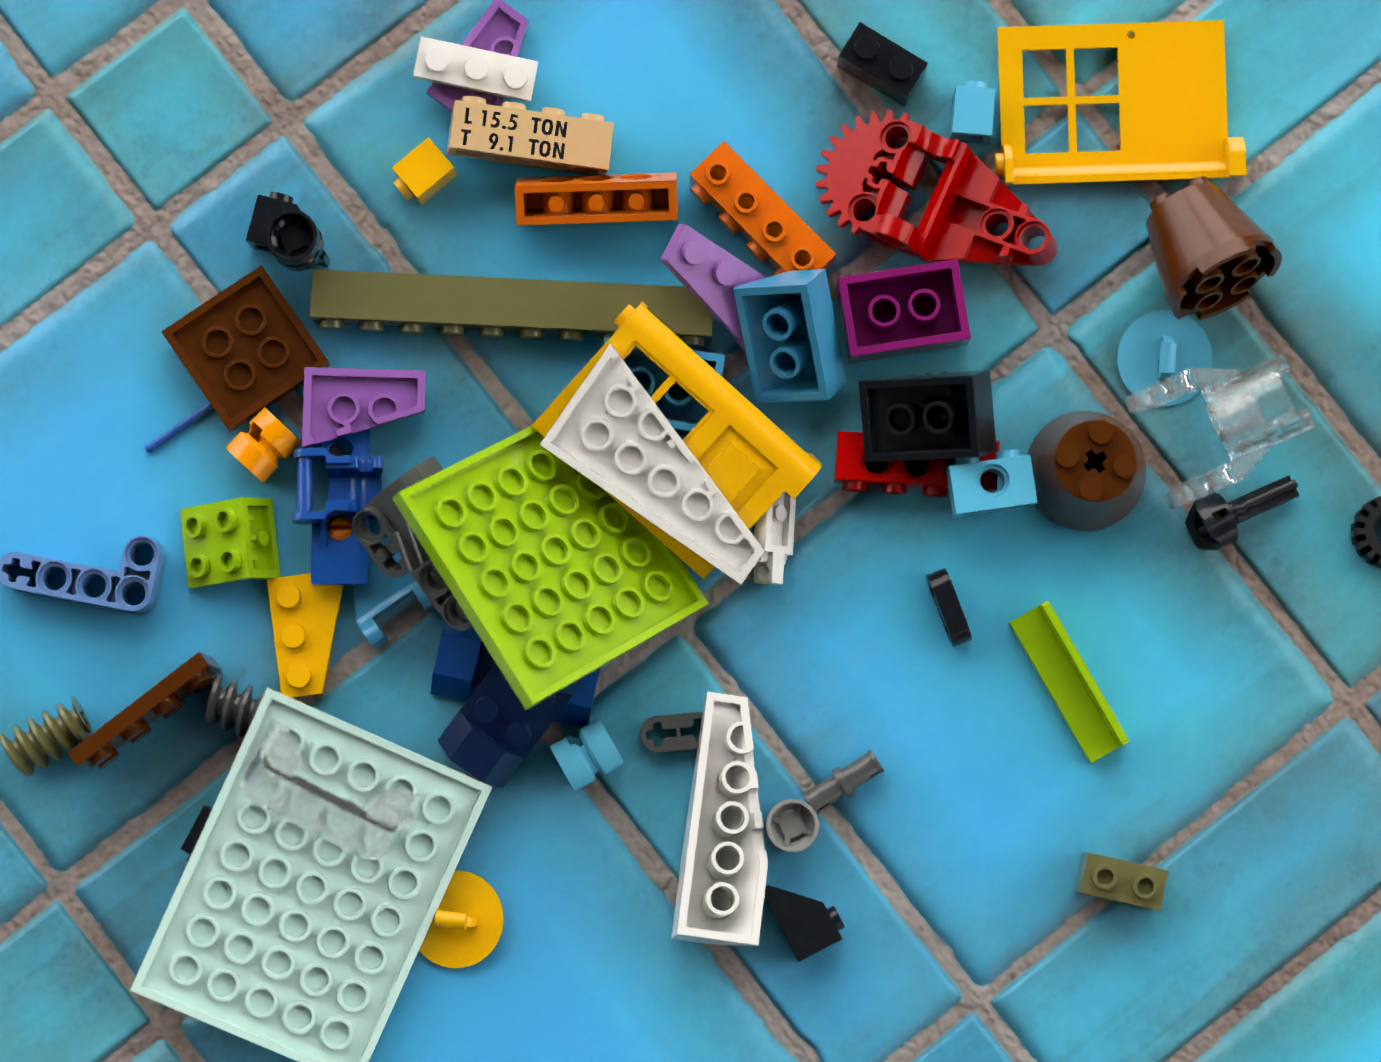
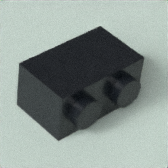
M859 22L839 54L837 63L838 68L903 107L906 106L921 82L928 66V62Z

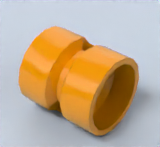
M265 407L249 422L250 431L248 433L240 431L225 447L263 484L279 468L277 460L279 458L288 459L293 450L302 444Z

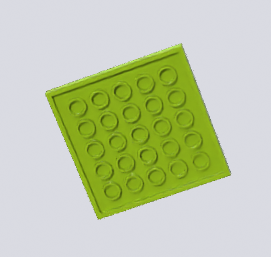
M532 426L398 492L392 498L526 710L700 611L709 604L681 559L601 487L542 447L540 443L544 437Z

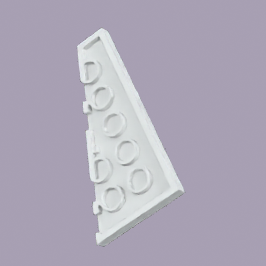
M610 343L540 445L739 584H742L765 552L763 547Z

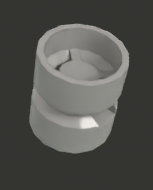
M788 799L779 802L771 808L766 817L765 829L767 837L774 846L783 851L797 852L806 849L814 842L818 835L819 821L816 812L809 804L802 800Z

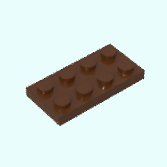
M198 652L67 754L76 766L88 768L98 766L100 769L104 768L120 755L117 749L124 743L130 741L134 744L152 731V728L149 726L150 723L161 716L167 719L184 706L182 699L193 691L199 694L209 688L215 679L214 674L221 670V668L212 656Z

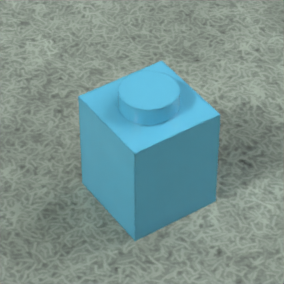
M973 80L964 81L963 86H955L949 139H958L960 142L989 144L993 132L996 88H987V83Z

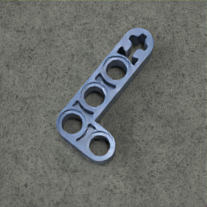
M133 537L125 545L119 572L19 552H10L0 558V582L4 586L21 592L134 614H144L149 612L158 600L166 562V552L158 541L150 537ZM151 545L154 550L152 561L145 566H140L136 561L137 550L141 546ZM21 566L27 570L36 572V579L26 576H18L16 578L11 575L12 567L19 568ZM63 569L66 574L65 585L58 590H53L49 584V577L53 571ZM102 576L106 582V589L101 596L92 598L88 591V585L93 578ZM136 584H142L146 591L144 600L138 605H131L127 598L129 589Z

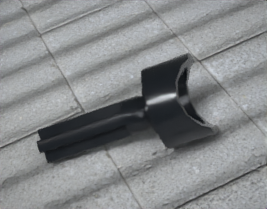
M1288 475L1230 502H1226L1216 492L1197 499L1193 503L1185 521L1188 533L1195 545L1203 550H1217L1236 542L1238 539L1237 524L1299 497L1300 494L1296 489L1298 484L1295 479L1291 480ZM1204 526L1206 527V529H1207V531H1208V532L1205 533V534H1204V531H1203V529H1202V527H1204Z

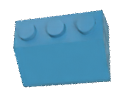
M826 269L788 271L733 288L756 403L829 400L847 384Z

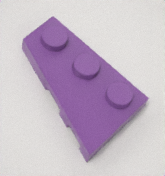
M494 0L461 45L517 57L529 20L503 0ZM435 82L426 91L428 96L451 113L454 101H462L463 96L481 97L486 99V104L502 106L504 97Z
M304 367L302 448H309L425 413L426 371Z

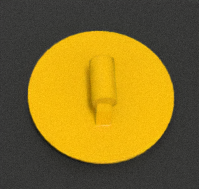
M455 870L419 949L421 954L431 962L448 968L468 967L486 958L496 947L504 925L502 904L492 886L474 873Z

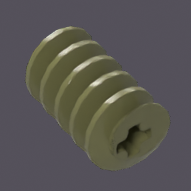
M71 697L73 709L70 711L61 703L57 704L58 717L56 718L44 710L42 712L44 724L41 726L32 718L27 719L29 732L27 733L17 725L13 726V740H10L2 732L0 733V741L6 754L24 775L31 776L34 773V763L42 769L48 767V755L55 761L62 760L63 748L69 752L78 745L77 740L81 743L92 734L86 713L76 697Z

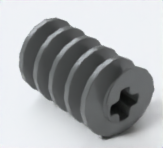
M218 674L210 687L204 703L206 723L214 725L221 718L222 730L229 731L236 724L237 736L244 737L265 691L256 700L252 699L253 686L248 685L242 694L237 693V680L234 679L227 688L222 687L223 675Z

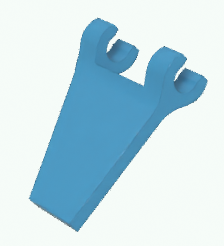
M377 518L370 520L369 530L374 534H380L381 525ZM387 537L380 543L382 544V546H384L391 540L389 537ZM396 552L393 559L398 563L402 557ZM370 555L369 585H352L357 625L374 649L388 641L375 620L414 593L428 613L435 608L410 572L399 578L386 576L378 568Z

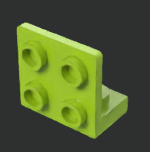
M239 497L184 508L180 511L187 585L189 588H201L239 580H267L281 577L273 498Z

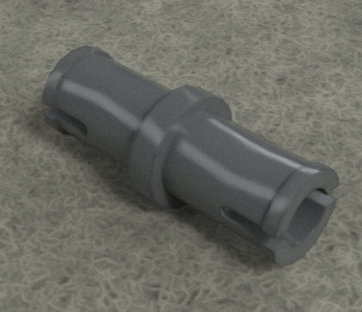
M870 749L866 754L841 770L839 767L833 769V775L810 790L803 792V795L816 814H819L820 811L845 795L851 797L856 794L854 789L879 773H883L884 769Z

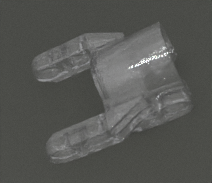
M1284 354L1274 356L1246 369L1189 368L1124 398L1131 414L1140 410H1153L1200 389L1205 399L1206 409L1214 430L1229 455L1230 462L1177 484L1171 492L1165 494L1171 510L1246 479L1274 446L1315 429L1311 419V412H1307L1306 409L1298 412L1287 392L1282 375L1290 372L1291 365L1287 363Z

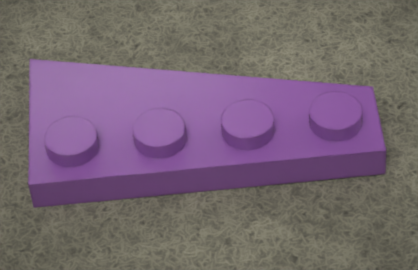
M679 224L660 260L693 296H697L705 304L711 316L727 328L735 337L733 340L745 351L733 288L767 277L688 225Z

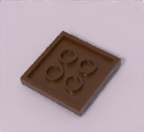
M262 265L161 331L229 432L257 415L264 407H269L304 383V367L327 368L330 366L327 358Z

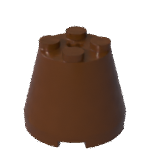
M1205 176L1192 180L1186 188L1172 195L1170 193L1161 194L1150 203L1152 212L1146 221V228L1165 300L1174 316L1179 320L1189 314H1196L1199 320L1209 318L1240 304L1253 295L1250 288L1265 274L1267 277L1274 276L1280 267L1282 255L1273 239L1215 184L1210 183Z
M1076 411L1057 417L1037 434L1027 455L1031 456L1038 503L1035 507L1046 519L1057 526L1076 531L1090 532L1108 528L1123 519L1135 507L1144 489L1146 462L1138 440L1123 423L1104 413ZM1102 456L1104 461L1100 464L1098 470L1091 469L1088 471L1085 468L1084 464L1087 461L1095 460Z

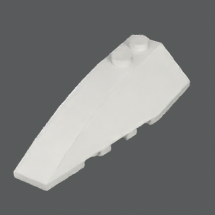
M707 692L689 799L671 939L711 945L758 946L768 859L764 845V827L758 797L759 786L753 757L754 746L748 698Z

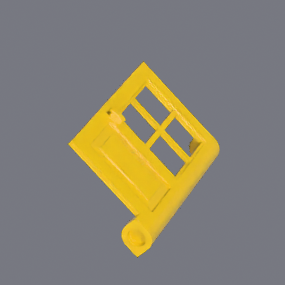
M1224 20L997 27L1001 153L994 154V173L997 177H1002V182L1005 185L1196 179L1201 176L1207 178H1235L1247 175L1244 138H1228ZM1117 48L1118 95L1075 96L1074 49ZM1065 50L1067 97L1024 98L1022 51ZM1119 104L1120 151L1077 152L1076 105ZM1067 105L1069 152L1026 154L1024 107Z
M641 302L636 308L628 304L613 321L618 326V329L531 426L543 437L547 435L610 343L623 360L637 346L669 375L650 396L655 404L677 382L708 410L706 415L686 435L683 441L748 529L760 519L784 491L795 499L821 469L822 463L813 454L805 452L647 309L648 306L644 302ZM604 490L700 577L704 579L715 567Z

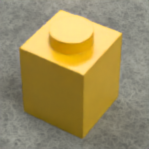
M429 137L392 167L397 177L393 182L394 186L407 201L414 197L420 205L425 203L457 176L454 166Z

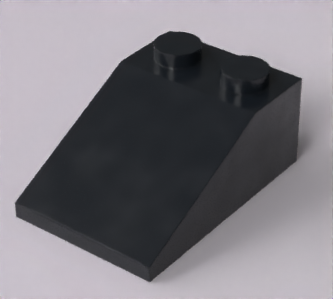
M990 370L858 381L865 462L973 458L996 452Z

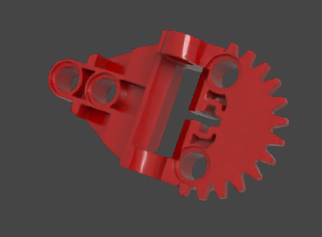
M874 110L871 111L868 124H865L858 115L855 117L856 129L852 130L845 124L841 125L845 137L840 139L830 136L829 140L835 146V150H822L820 153L822 157L829 161V164L816 166L818 173L827 176L815 182L818 189L828 190L819 197L822 205L833 203L826 213L830 218L841 214L837 222L838 226L843 229L852 223L851 232L853 235L858 236L860 233L867 237L869 241L924 261L940 262L958 259V263L1042 266L1051 262L1057 254V241L1047 225L1033 215L1029 207L1024 202H1021L972 152L968 144L960 142L958 139L940 136L928 130L924 125L910 121L908 113L904 112L898 120L895 119L893 110H887L884 120L880 121L878 113ZM908 137L907 143L902 148L892 149L896 140ZM930 158L946 165L917 228L903 220L912 197L908 192L887 180L890 175L898 185L916 190ZM876 209L873 218L864 222L860 221L862 214L866 210ZM1002 223L1009 224L1004 234L992 236V231L997 225ZM1037 236L1045 237L1042 246L1037 249H1028L1031 239Z

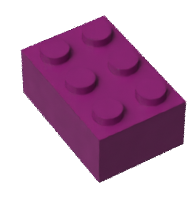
M958 259L843 276L837 279L836 289L849 364L966 346L971 339Z

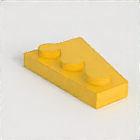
M311 573L267 579L281 693L291 698L324 694L344 585L312 586Z

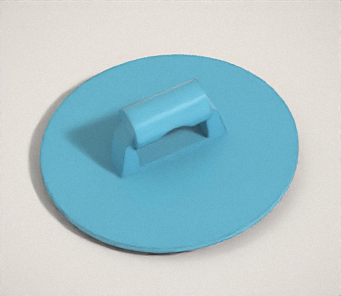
M1170 310L1154 311L1139 317L1124 332L1117 350V368L1124 385L1135 397L1151 405L1173 406L1191 399L1205 385L1212 368V348L1205 331L1192 318L1185 315L1179 320Z

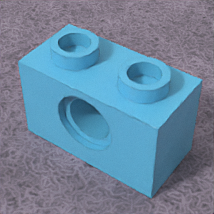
M1019 449L996 452V459L979 461V457L955 458V465L949 466L946 470L953 518L1034 507L1038 502L1031 456H1020ZM986 472L997 474L1002 482L1000 491L996 493L985 491L980 484L981 475Z

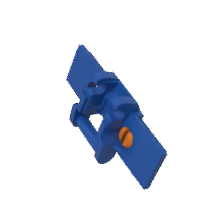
M370 429L313 446V448L293 450V459L297 461L296 512L292 513V522L295 524L312 525V586L369 585V554L357 539L353 531L352 522L357 512L361 511L364 505L382 491L384 458L382 456H373L371 460ZM338 441H347L353 446V452L351 456H334L330 453L331 448ZM313 463L314 465H326L328 471V500H326L324 511H313ZM366 516V525L368 529L370 527V519H376L375 516Z

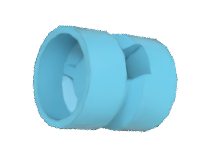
M600 718L581 728L579 737L574 738L569 735L550 746L575 792L595 781V773L601 772L606 775L625 764Z

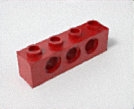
M838 431L836 436L834 483L842 484V490L851 492H865L867 485L882 486V493L902 495L906 494L907 488L923 489V496L946 497L949 487L945 465L947 461L955 458L925 459L927 471L919 477L912 476L906 471V460L886 461L887 469L880 474H873L866 469L864 463L863 432ZM996 441V452H999L1000 441ZM996 452L979 457V461L996 459ZM993 472L982 474L980 478L982 488L989 493H995L998 475Z

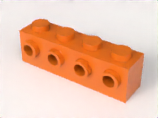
M725 141L690 173V183L693 185L690 188L691 193L704 206L711 203L721 213L717 218L722 225L732 234L739 231L749 241L745 245L748 251L761 263L766 259L777 270L773 275L788 271L827 269L835 262L836 253Z

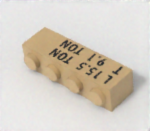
M463 96L462 101L455 100L452 107L446 155L586 175H606L609 170L614 123L606 122L604 116L594 113H583L581 118L565 116L566 111L558 108L545 107L542 108L541 112L526 110V105L522 103L503 102L502 106L486 104V99L481 97Z

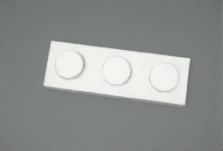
M421 36L412 78L530 103L538 61Z

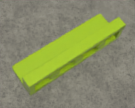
M1047 600L1009 622L1011 629L1088 762L1092 763L1113 750L1128 744L1130 741L1050 602Z

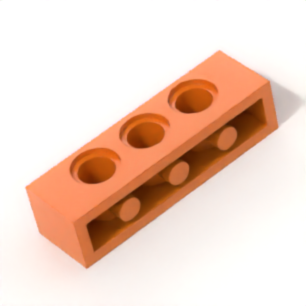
M677 172L521 177L515 183L516 224L518 226L678 220Z

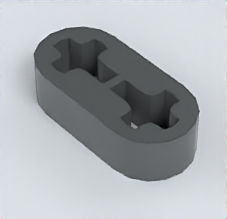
M692 712L651 717L641 727V741L648 750L657 753L698 749L699 742H696L693 735L681 736L680 729L693 727L694 720L702 719L703 713ZM655 723H661L664 730L676 729L677 736L666 737L663 740L662 746H656L653 739H647V732L654 729Z

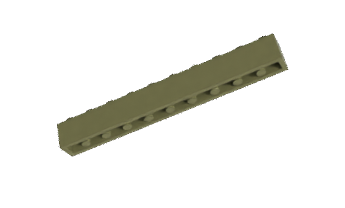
M312 269L309 317L314 323H320L319 328L322 330L341 331L344 325H360V331L380 333L383 332L385 326L400 327V333L412 335L423 334L424 328L440 329L439 334L444 336H463L464 330L480 331L479 336L484 338H503L504 332L520 333L519 338L525 340H543L544 334L560 335L559 340L566 342H582L584 336L600 337L599 342L604 343L605 337L610 338L618 329V326L613 322L628 304L636 308L641 302H644L648 306L647 309L690 348H700L704 346V342H712L713 317L708 312L709 309L697 296H693L683 286Z

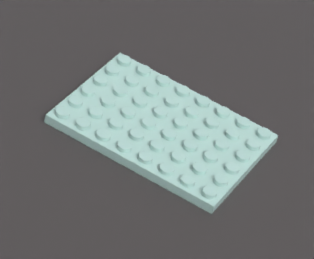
M267 687L130 991L297 1062H369L492 786Z

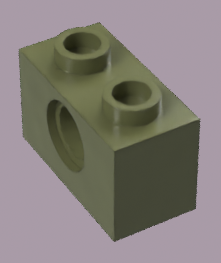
M1083 852L1074 892L1160 911L1169 871Z

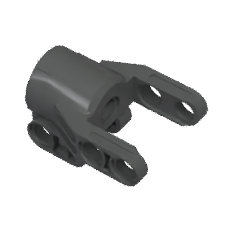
M433 455L399 477L364 505L363 509L354 516L352 527L357 539L386 576L399 578L410 572L445 622L455 630L464 631L472 627L471 622L457 614L455 609L457 600L448 586H440L433 581L431 569L435 566L392 499L398 492L444 470ZM367 515L375 516L379 520L381 525L380 534H374L368 529L366 525ZM389 537L391 541L382 546L380 542ZM396 552L402 557L398 563L393 559Z

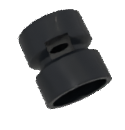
M289 209L281 211L272 217L266 226L265 240L267 247L280 265L292 271H304L312 268L319 262L324 251V240L321 232L309 215L300 210Z

